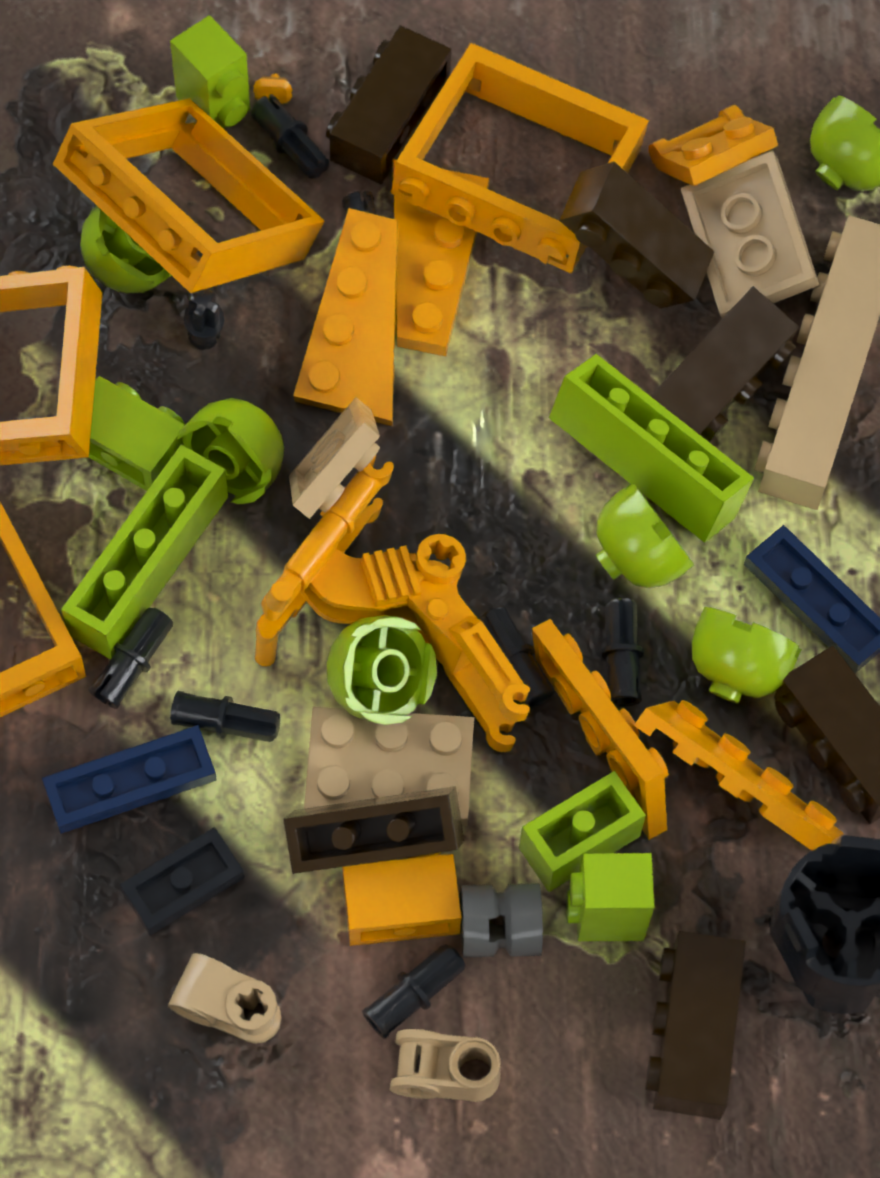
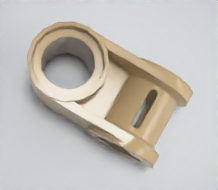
M198 953L192 954L168 1004L171 1010L190 1021L203 1026L214 1027L245 1042L254 1044L266 1042L274 1037L280 1029L282 1020L276 995L270 986L237 972L216 959ZM258 1003H262L265 1014H254L250 1021H247L243 1013L244 1008L254 1010Z
M420 1029L397 1031L395 1043L400 1046L397 1077L390 1081L391 1092L411 1098H446L476 1102L491 1097L498 1089L501 1080L500 1057L495 1046L489 1041L478 1037L442 1035ZM421 1055L419 1072L416 1073L417 1057ZM470 1059H479L487 1063L491 1070L485 1078L472 1081L461 1075L459 1072L460 1067Z

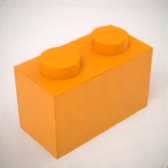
M440 853L408 857V859L379 861L342 867L350 946L460 934L462 917L454 854L441 855Z

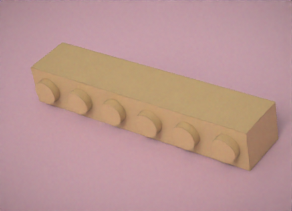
M850 215L847 217L842 234L832 231L823 259L832 262L829 275L822 272L818 273L819 286L814 287L810 301L819 303L815 316L805 313L796 341L797 343L804 344L805 348L801 358L791 356L783 380V385L792 388L788 400L777 398L768 426L778 431L773 444L763 441L754 471L764 473L758 492L817 511L880 317V224Z

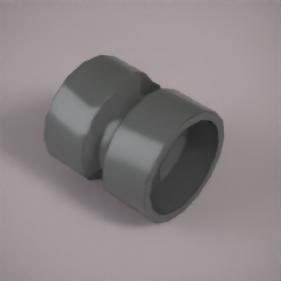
M539 883L508 884L503 892H497L492 884L461 885V946L463 958L494 957L499 948H505L511 957L542 955L543 915ZM502 915V925L489 923V918H496Z

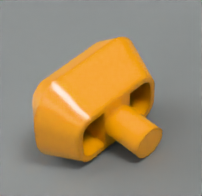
M274 73L270 77L258 79L254 83L253 93L257 101L264 96L268 98L270 94H273L281 104H286L292 98V87L286 78H280L278 74Z

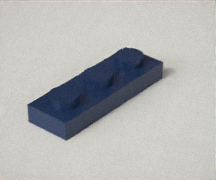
M782 525L746 556L744 566L828 648L833 645L855 674L880 653V617L785 525Z
M197 725L43 777L42 780L60 834L217 781L200 728Z

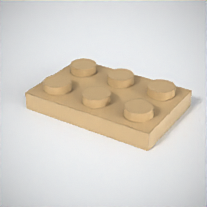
M773 151L748 160L696 186L687 185L681 188L694 233L715 251L707 269V275L722 318L752 286L772 303L819 286L778 158Z
M357 397L353 399L289 475L292 504L309 519L318 508L324 513L327 512L336 503L345 489L340 484L353 467L359 472L362 471L380 449V446L375 443L380 434L372 410Z
M313 707L304 809L456 786L462 826H467L474 717L410 713L408 716L412 717L402 723L382 725L357 718L343 708Z

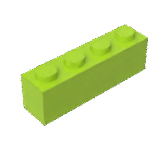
M593 355L564 376L549 415L551 421L630 484L634 482L646 497L704 543L736 518L754 480L753 476L599 355Z
M182 444L179 446L62 607L61 611L65 626L71 637L108 659L113 657L116 643L122 644L145 610L150 608L227 500L228 489L226 470Z

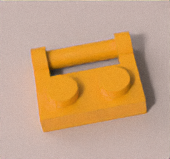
M731 105L721 110L719 117L669 141L662 138L650 144L648 151L653 164L659 171L692 186H696L777 147L778 142L773 127L745 117L738 106Z

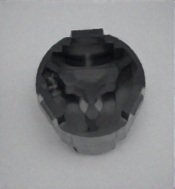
M841 835L835 844L828 843L807 853L790 871L769 918L770 934L797 987L804 992L809 1004L816 1009L838 1014L858 1013L866 1011L874 997L880 998V839ZM833 933L835 939L839 942V954L836 959L825 952L822 944L823 938Z

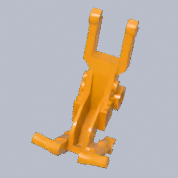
M375 455L362 471H357L336 503L327 512L321 511L320 515L323 517L285 564L283 574L263 598L261 603L263 614L256 623L255 661L265 667L274 664L279 633L292 617L294 618L298 615L306 603L323 619L334 623L352 624L360 618L383 615L396 616L414 622L421 629L418 631L422 634L425 643L432 644L436 659L443 665L446 675L486 732V740L489 746L499 752L511 751L516 741L515 737L503 735L500 731L511 732L515 722L526 719L530 710L529 706L526 704H516L513 700L525 701L530 688L523 683L482 620H479L458 593L457 583L466 562V553L461 543L451 536L434 534L422 540L416 553H409L407 545L400 546L397 550L389 548L386 549V552H382V550L374 551L371 555L363 553L362 558H355L345 554L365 525L374 522L379 517L383 505L381 498H375L373 503L367 506L380 488L390 481L394 464L388 461L382 469H374ZM435 554L439 560L449 558L451 561L450 566L448 567L436 560H429L430 555Z

